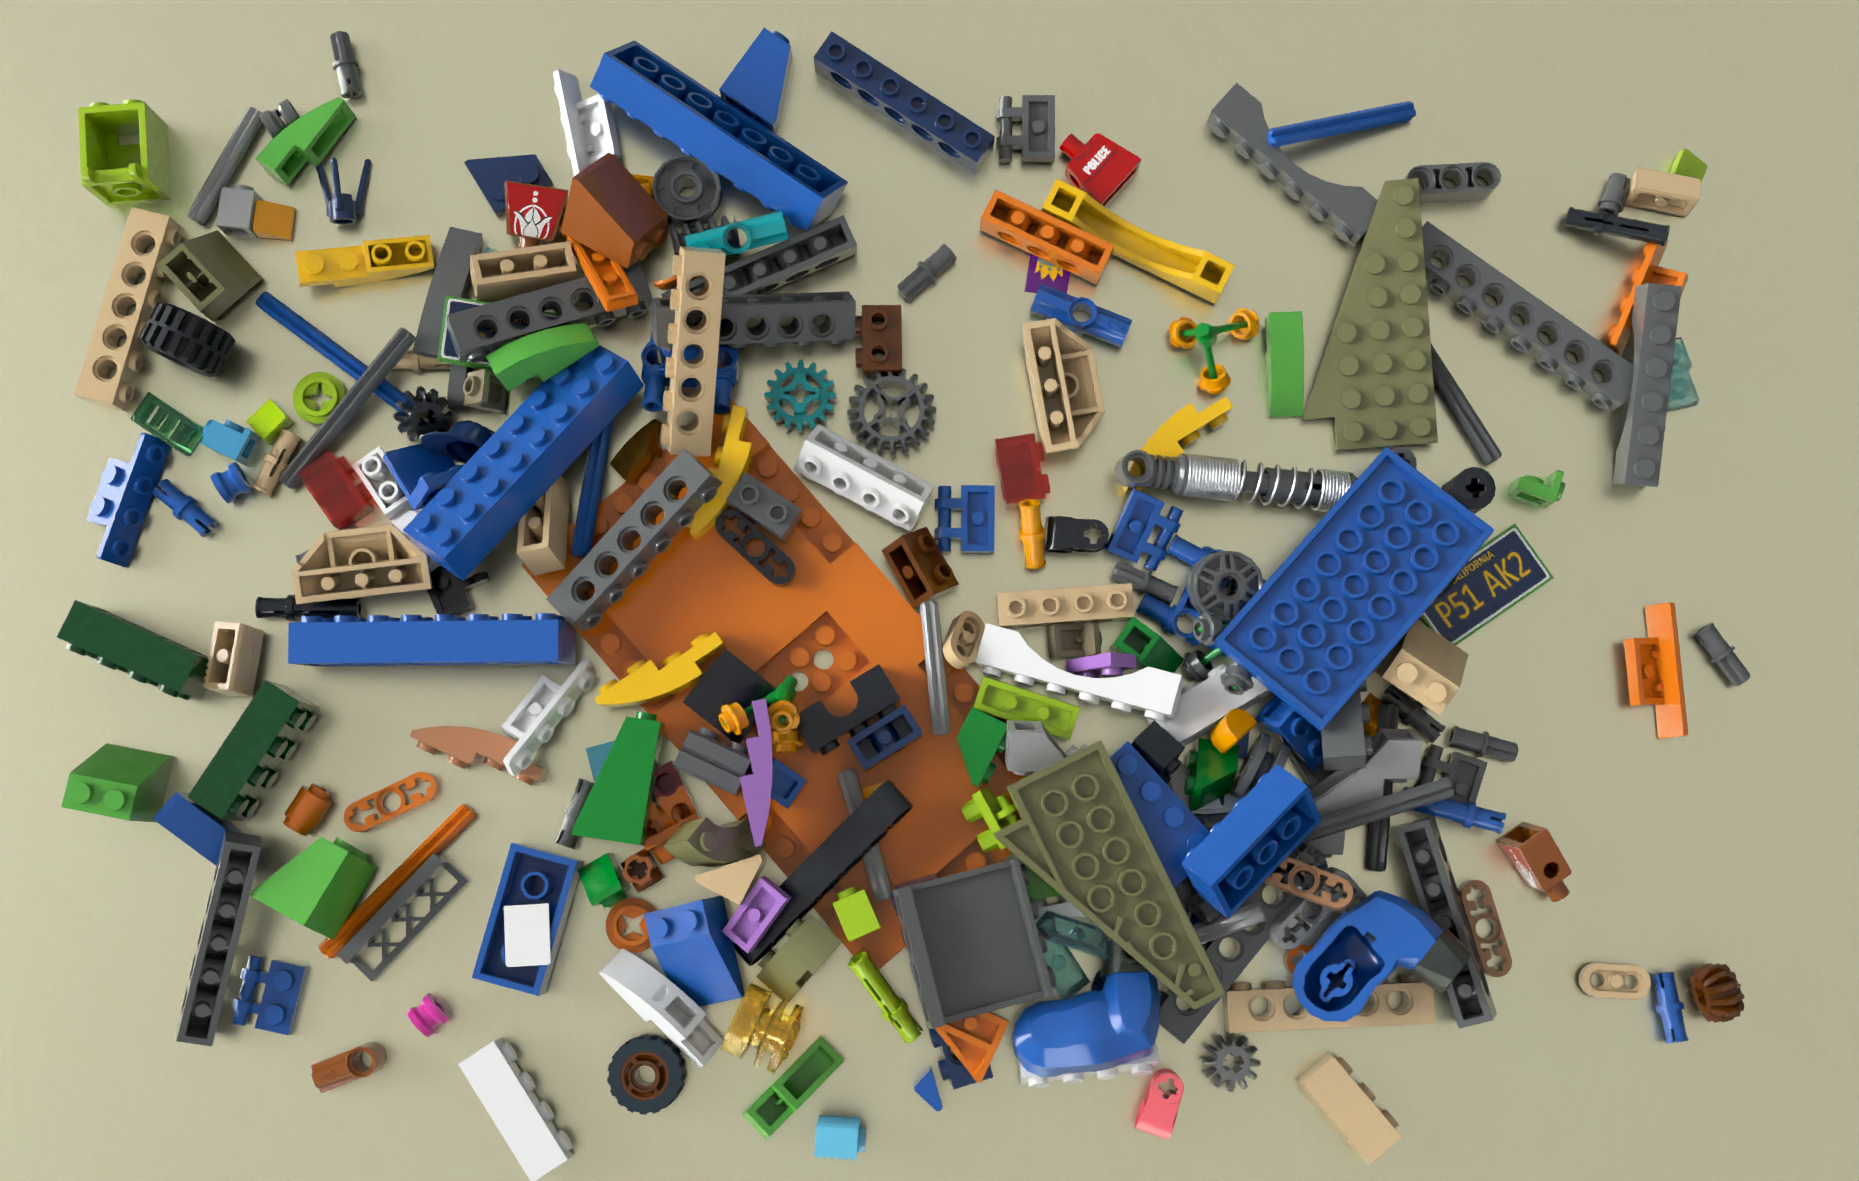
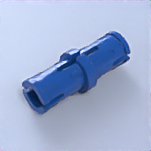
M164 479L157 484L162 488L161 490L157 487L153 489L152 494L173 510V516L178 520L183 519L200 536L206 537L212 532L208 528L209 526L213 529L216 528L218 522L197 506V500L192 496L183 494L168 479Z
M1674 971L1652 974L1659 1004L1655 1007L1657 1013H1661L1666 1043L1689 1040L1682 1015V1009H1685L1684 1003L1679 1001Z

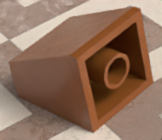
M608 152L572 178L561 232L629 269L637 261H643L655 247L659 248L662 246L668 234V230L665 229L668 215L613 154Z

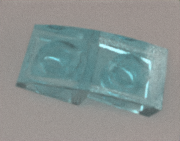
M1682 337L1675 340L1667 412L1693 407L1700 401L1689 373L1692 363Z

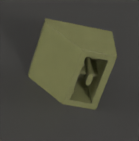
M218 230L180 243L156 264L193 305L212 322L262 279Z

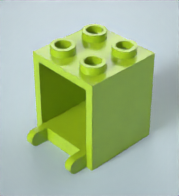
M136 99L125 100L123 104L115 105L95 102L91 103L90 107L78 108L81 185L105 205L171 200L168 127L145 102ZM139 134L140 144L120 145L119 135Z

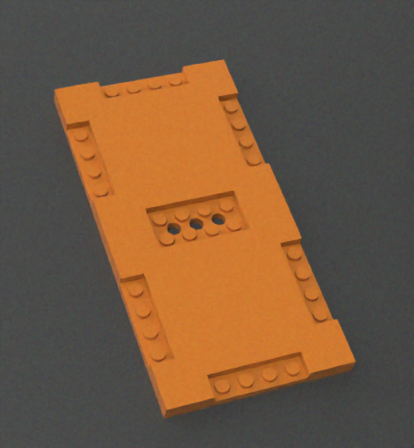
M731 399L730 412L728 414H731L733 405L737 406ZM713 415L710 456H696L707 468L718 470L719 466L714 465L717 447L724 446L726 434L722 433L725 415ZM748 419L743 441L752 443L754 453L747 473L802 509L803 517L785 543L750 521L793 561L796 569L793 581L782 587L771 584L720 537L715 525L700 539L693 538L690 534V528L685 527L676 533L671 539L670 546L664 552L654 557L648 564L647 571L641 577L632 581L625 589L624 596L618 602L610 605L602 614L601 621L595 627L588 629L587 632L577 628L576 630L619 680L628 676L627 669L642 659L646 663L652 660L659 669L665 667L662 662L677 651L684 654L693 647L691 642L705 632H708L709 635L716 632L726 647L698 665L704 675L725 649L774 688H777L778 684L783 683L786 676H792L794 673H803L808 678V685L804 690L796 691L792 704L797 708V714L821 700L827 711L832 715L838 717L849 715L854 711L858 702L857 694L852 688L850 681L878 664L881 666L901 699V702L896 704V707L899 708L904 704L906 705L923 732L921 738L867 772L864 771L846 742L851 738L850 734L837 740L840 746L822 756L820 751L813 754L801 733L800 741L803 742V745L796 747V753H776V747L772 746V757L807 780L788 809L771 798L770 810L763 838L766 845L763 849L787 878L850 816L838 778V773L847 769H854L856 771L861 789L888 780H894L895 786L913 804V808L878 842L892 890H895L894 885L930 874H935L937 878L1002 862L1012 852L1007 848L1000 850L999 847L984 852L977 840V835L988 830V825L983 817L969 823L961 808L973 799L971 795L988 786L995 798L1005 794L1010 805H1012L1014 802L1006 787L1027 776L1007 771L1004 749L1003 753L996 751L990 762L996 768L988 784L981 782L978 788L971 785L956 738L971 708L974 707L980 686L965 669L953 667L944 658L950 733L934 735L931 725L921 617L859 545L854 543ZM665 448L662 451V457H654L648 462L634 484L628 481L624 482L599 503L592 548L677 455H670ZM687 486L681 489L678 499H682L686 495ZM664 511L656 517V525L663 520ZM728 518L725 519L724 524L726 528L724 532L734 531L740 538L735 543L740 545L742 538L752 532V530L747 528L744 534L737 526L739 519L735 518L732 521ZM573 522L568 525L566 569L534 576L524 563L521 565L547 596L558 587L583 559L574 557L571 553L575 529ZM641 537L634 541L633 550L640 545ZM752 539L746 545V552L752 557H759L765 551V543L760 539ZM771 551L769 558L759 565L764 568L767 562L775 571L772 575L774 578H777L779 575L785 578L788 575L786 571L788 564L778 565L772 560V556L777 553ZM618 562L611 566L610 575L617 570ZM594 586L588 592V600L594 595ZM821 651L830 652L834 658L831 667L828 669L816 667L814 658L817 653ZM698 682L673 695L640 704L647 713L657 715L656 721H661L665 724L663 733L679 752L690 729L699 732L701 727L720 735L717 742L728 747L732 742L683 703ZM986 713L1007 724V719ZM879 716L868 721L867 725L871 726L879 721ZM756 724L740 745L747 747L746 739L759 736ZM774 728L771 729L772 741H773V731H775ZM798 728L791 729L793 731H799ZM707 783L737 820L747 819L749 822L742 788L739 795L735 796ZM1018 810L1014 811L1018 820L1022 819ZM863 858L813 907L853 956L859 952L866 951L878 970L905 947L901 934L900 918L896 915L892 898L881 902L875 900ZM856 885L858 892L866 890L881 928L849 942L832 903L839 900L837 893Z

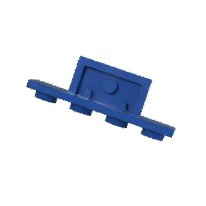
M141 433L130 463L109 458L107 466L103 470L102 480L91 503L90 513L87 521L107 527L97 553L98 559L127 567L153 497V489L158 483L170 450V442L148 433Z

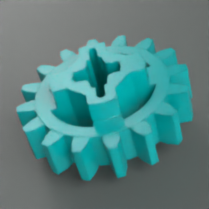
M803 360L798 361L797 368H793L787 362L785 363L786 371L784 373L778 369L774 371L777 378L776 381H767V386L772 391L764 393L765 400L773 401L766 406L768 413L777 412L773 418L774 422L778 424L784 420V427L787 431L793 425H797L799 433L803 432L805 425H809V428L813 431L817 420L823 424L827 423L824 415L825 412H834V407L829 402L837 400L836 393L828 392L835 387L833 380L824 381L827 377V371L824 369L817 373L816 363L814 362L810 364L809 368H804ZM807 377L817 382L821 389L819 387H812L807 382ZM794 378V381L789 386L782 387L788 380ZM798 391H804L806 396L801 403L796 400ZM780 404L789 406L794 411V416L786 413ZM819 406L814 413L807 416V412L812 407Z

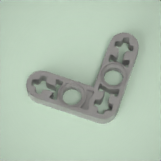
M1335 867L1328 868L1329 873L1343 877L1350 882L1354 892L1353 900L1360 899L1362 901L1368 897L1349 874ZM1325 885L1321 889L1332 895L1333 902H1337L1339 898L1346 899L1347 897L1345 893L1342 895L1333 889L1325 887ZM1321 890L1315 896L1321 897ZM1295 898L1271 923L1269 929L1270 937L1279 946L1285 949H1294L1334 910L1318 904L1316 913L1306 917L1304 907L1308 900ZM1348 908L1336 912L1341 916L1348 911ZM1296 916L1300 920L1304 921V924H1298L1299 921L1294 919V917ZM1286 926L1290 927L1291 935L1289 938L1284 937L1283 929Z

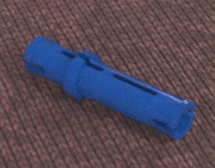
M1444 799L1412 809L1413 811L1462 823V827L1468 829L1474 826L1496 832L1497 834L1502 833L1505 824L1502 820H1506V813L1478 807L1476 802L1468 801L1466 804L1451 799Z

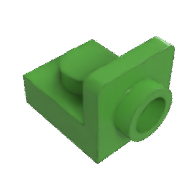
M1556 470L1550 474L1546 485L1538 477L1531 475L1520 476L1511 483L1508 495L1546 508L1555 501H1559L1565 489V483L1561 482L1564 472Z

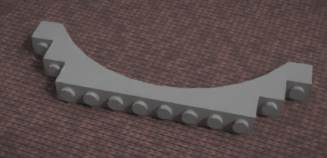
M1007 720L1005 744L1007 771L1027 776L1067 757V754L1041 721ZM1380 728L1371 738L1373 755L1366 756V768L1338 769L1315 786L1310 787L1309 790L1320 816L1383 797L1385 779L1393 783H1405L1407 779L1419 780L1423 740L1415 730ZM1230 812L1193 814L1210 832L1211 828L1217 822L1222 821ZM1345 831L1307 843L1320 850L1325 858H1330L1332 855H1343Z

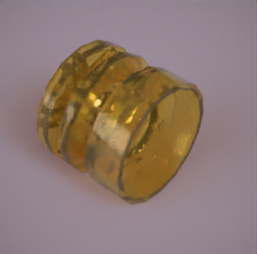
M750 983L733 1017L720 1050L741 1059L752 1046L757 1049L754 1065L759 1067L765 1053L772 1057L766 1071L775 1074L777 1068L788 1058L799 1034L804 1006L796 1004L790 1017L783 1015L789 1001L788 999L783 998L776 1009L772 1010L768 1008L772 992Z

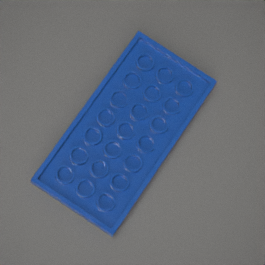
M1385 447L1218 635L1213 644L1238 665L1243 666L1255 679L1322 732L1495 529L1388 447Z

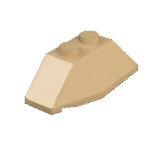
M1056 318L1023 323L1026 366L1038 430L1045 452L1048 454L1077 449L1105 413L1093 347L1063 326Z
M393 524L324 532L291 571L296 604L433 588L428 556Z

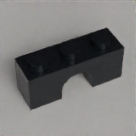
M879 664L850 681L852 688L857 694L858 702L854 711L849 715L842 717L832 715L827 711L821 700L798 713L800 715V723L797 728L813 754L819 751L822 756L830 753L840 746L837 741L847 734H850L852 738L868 728L867 722L876 716L882 719L898 709L896 704L901 702V699Z

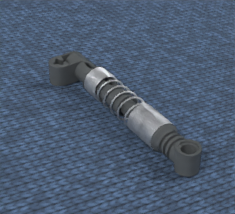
M1405 447L1390 449L1417 470L1416 457L1411 450ZM1133 450L1117 461L1114 468L1117 481L1128 488L1137 486L1158 488L1160 486L1161 489H1166L1168 487L1169 490H1173L1177 495L1234 501L1241 493L1246 503L1252 502L1258 496L1262 505L1276 501L1279 507L1292 503L1297 509L1302 508L1304 505H1309L1312 510L1328 512L1358 479L1353 473L1347 471L1319 468L1314 473V469L1311 467L1308 472L1297 471L1295 465L1291 470L1281 469L1278 463L1274 468L1265 467L1264 469L1263 463L1260 462L1257 472L1247 471L1245 460L1240 464L1238 459L1198 454L1192 455L1188 453H1181L1177 457L1172 458L1170 456L1162 458V455L1154 457L1153 454H1148L1142 450ZM1129 461L1139 464L1141 468L1139 477L1132 476L1129 473ZM1244 492L1254 493L1250 500H1246Z

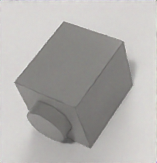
M236 184L234 188L222 187L216 226L226 235L259 238L253 232L256 200L263 199L250 186Z

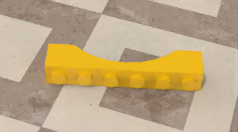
M1056 179L1042 206L1041 211L1115 245L1112 252L1113 255L1213 304H1216L1235 266L1207 251L1180 245L1149 233L1114 214L1086 192L1059 179Z

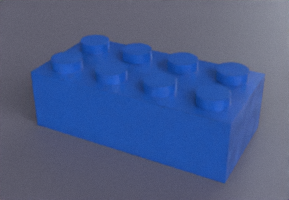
M1278 764L1270 772L1260 777L1257 785L1245 797L1240 798L1236 802L1233 810L1222 821L1217 822L1211 828L1209 835L1198 846L1193 847L1182 862L1199 897L1229 919L1322 821L1308 785Z
M511 843L472 978L536 996L546 993L578 883V869L582 868L584 861L519 843ZM549 903L551 963L549 965L507 967L505 960L504 906Z

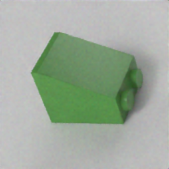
M106 743L69 773L61 807L128 821L156 822L153 817L163 806L174 756Z
M321 837L253 889L250 896L297 923L334 940L377 867L366 862L369 857L368 854L347 842L336 838L334 843Z

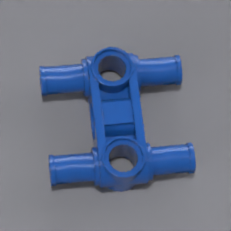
M729 319L721 320L720 328L725 327ZM652 329L650 342L647 343L641 353V378L645 384L642 407L649 412H659L663 410L665 386L670 387V378H666L665 365L666 358L672 357V351L656 347L652 337ZM727 344L719 345L714 402V414L725 415L730 412L731 389L735 387L739 379L740 353L737 348L729 347ZM687 346L684 350V358L688 360L696 358L700 349L694 346ZM688 378L684 380L681 387L696 388L697 379Z
M1176 534L1166 553L1192 565L1193 568L1195 563L1205 555L1223 550H1215L1209 546L1200 548ZM1225 577L1220 582L1219 588L1221 592H1223L1225 586L1231 585L1230 581ZM1187 585L1177 604H1173L1172 607L1150 596L1148 593L1144 594L1136 612H1140L1163 624L1162 628L1164 631L1171 634L1178 641L1187 642L1192 646H1198L1199 644L1205 646L1194 637L1193 632L1183 633L1177 625L1180 617H1187L1194 623L1198 616L1201 615L1190 602ZM1213 643L1210 646H1205L1211 650L1216 648ZM1224 652L1221 653L1223 657H1227Z

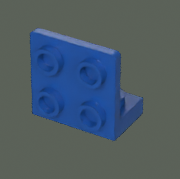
M422 444L387 451L383 456L413 510L424 508L464 466H456L452 459L434 454L424 448Z
M1274 695L1255 717V720L1261 728L1282 735L1309 769L1316 770L1323 761L1321 731L1278 696Z

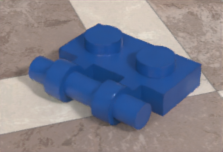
M961 485V498H951V486H938V499H935V510L938 511V528L934 529V539L938 540V547L941 553L951 552V540H961V553H994L995 486ZM961 510V528H951V511Z
M1132 488L1105 549L1135 563L1138 562L1143 551L1149 554L1144 566L1156 571L1160 561L1165 560L1167 556L1166 548L1173 533H1177L1181 526L1178 522L1184 511L1171 506L1167 517L1162 516L1160 513L1165 502ZM1156 524L1162 528L1155 543L1152 544L1147 542Z
M249 955L246 968H242L240 979H243L239 997L235 998L232 1009L235 1010L232 1023L246 1026L249 1013L258 1014L255 1028L291 1035L308 966L275 959L271 961L269 972L260 970L263 957ZM257 982L265 984L261 1002L252 1001Z

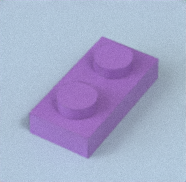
M1108 652L1066 660V672L1090 678H1100V674L1103 677L1123 676V670L1136 668V655Z
M760 877L722 932L746 953L752 952L791 897L768 877Z

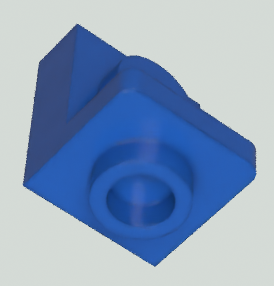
M772 757L771 798L788 809L807 780ZM752 766L749 770V775L753 774Z

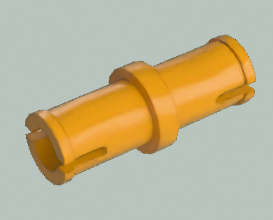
M1026 499L1019 502L1022 524L1019 537L1024 544L1025 566L1030 569H1038L1046 565L1043 539L1046 537V530L1042 527L1041 505L1037 499Z

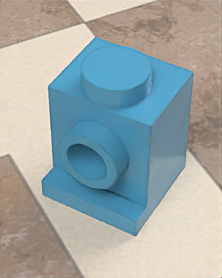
M226 419L224 424L215 420H209L203 428V438L200 443L246 466L261 438L252 430L244 428Z

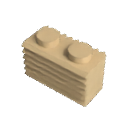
M216 622L213 624L215 627L212 631L214 636L211 637L213 642L210 644L209 662L206 664L208 667L205 671L207 675L204 677L206 682L202 685L206 689L225 695L253 697L264 631L243 623Z

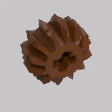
M1712 963L1706 964L1694 970L1693 975L1690 976V983L1692 985L1690 991L1694 997L1693 1002H1696L1698 1006V1012L1703 1014L1708 1022L1713 1021L1714 1023L1721 1021L1724 1023L1740 1016L1741 1011L1744 1010L1742 999L1745 996L1741 992V984L1738 983L1735 972H1731L1726 964L1719 963L1713 965Z

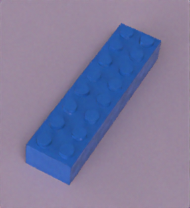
M634 40L603 54L590 85L592 89L599 93L603 100L615 103L624 109L630 118L642 121L651 127L657 136L669 139L678 145L684 154L696 157L705 163L711 172L723 175L732 181L738 190L750 193L759 199L765 208L771 211H782L783 216L788 219V222L798 229L807 231L833 213L848 181Z
M600 345L545 382H542L403 529L404 533L429 558L464 581L642 389L644 384L629 361Z
M536 613L535 620H532V616H523V614H502V620H499L497 616H489V614H468V620H466V617H456V615L437 614L434 621L432 617H422V615H401V621L400 618L387 615H368V622L367 618H356V616H334V619L322 618V616H301V622H289L288 664L312 667L576 664V628L572 627L562 616L555 613Z

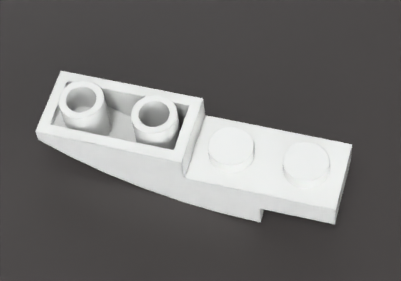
M378 446L352 466L383 513L391 520L394 526L404 533L403 529L422 509L413 510L383 458L385 452ZM429 558L430 572H432L440 565Z
M624 948L620 949L599 972L605 981L645 1022L652 1020L697 1068L703 1067L725 1042L703 1019L707 1014L690 997L652 966Z

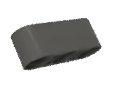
M1488 162L1416 166L1408 172L1404 179L1419 178V181L1423 184L1424 190H1419L1420 204L1486 199L1500 183L1501 174L1494 164ZM1476 177L1485 178L1488 182V187L1479 185ZM1443 178L1453 180L1456 188L1446 186Z

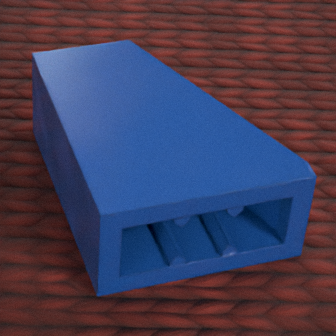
M763 28L719 88L721 98L775 134L779 130L792 62L790 41L778 31L772 33Z
M176 792L153 819L216 866L225 830L238 833L243 832L229 820L220 819L187 797L189 793Z

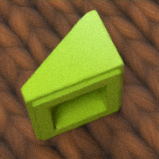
M1683 148L1676 155L1669 173L1698 178L1702 182L1708 165L1691 151Z
M269 399L246 422L263 441L270 445L279 437L281 429H287L294 421L272 399Z

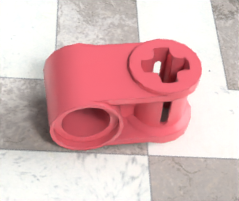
M1163 1068L1157 1070L1152 1075L1145 1098L1138 1110L1135 1129L1166 1140L1170 1138L1184 1092L1183 1082L1176 1072ZM1168 1078H1171L1175 1088L1174 1090L1168 1089L1166 1094H1163L1159 1084L1160 1082L1166 1083Z

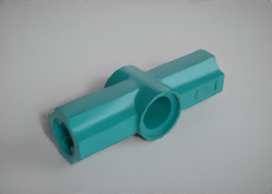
M782 211L743 221H735L728 225L685 235L687 247L721 249L726 253V256L740 254L746 250L789 239ZM738 228L745 232L747 241L744 245L734 246L729 242L728 233L730 230Z

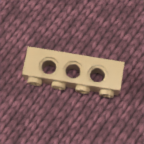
M1132 583L999 592L996 596L998 626L1010 630L1042 628L1051 624L1085 623L1089 621H1098L1099 623L1128 622L1132 617H1135Z

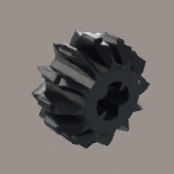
M418 386L416 396L409 390L405 391L404 394L408 399L406 403L401 400L396 401V406L403 410L393 414V418L401 422L397 429L401 434L407 433V438L412 442L417 440L418 437L421 440L422 436L426 433L438 432L440 428L448 430L450 427L443 420L452 416V411L445 408L448 400L445 397L438 398L439 392L434 388L426 394L425 389L422 386ZM427 411L429 413L426 418L417 417L419 412L425 413Z

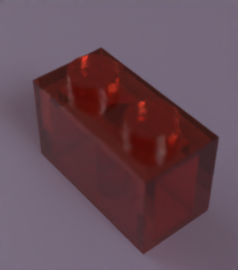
M1035 433L995 439L994 450L1005 510L1019 508V502L1026 499H1037L1040 504H1044L1045 494L1050 493L1048 475L1042 474L1040 462L1045 461L1042 442H1036Z
M328 451L299 471L297 475L332 525L338 530H344L351 526V524H356L376 509L370 502L373 496L363 482L358 484L351 475L355 472V469L344 455L339 457L332 451Z

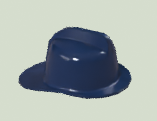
M470 420L454 423L447 432L426 433L421 438V444L434 454L466 464L495 432L477 422Z

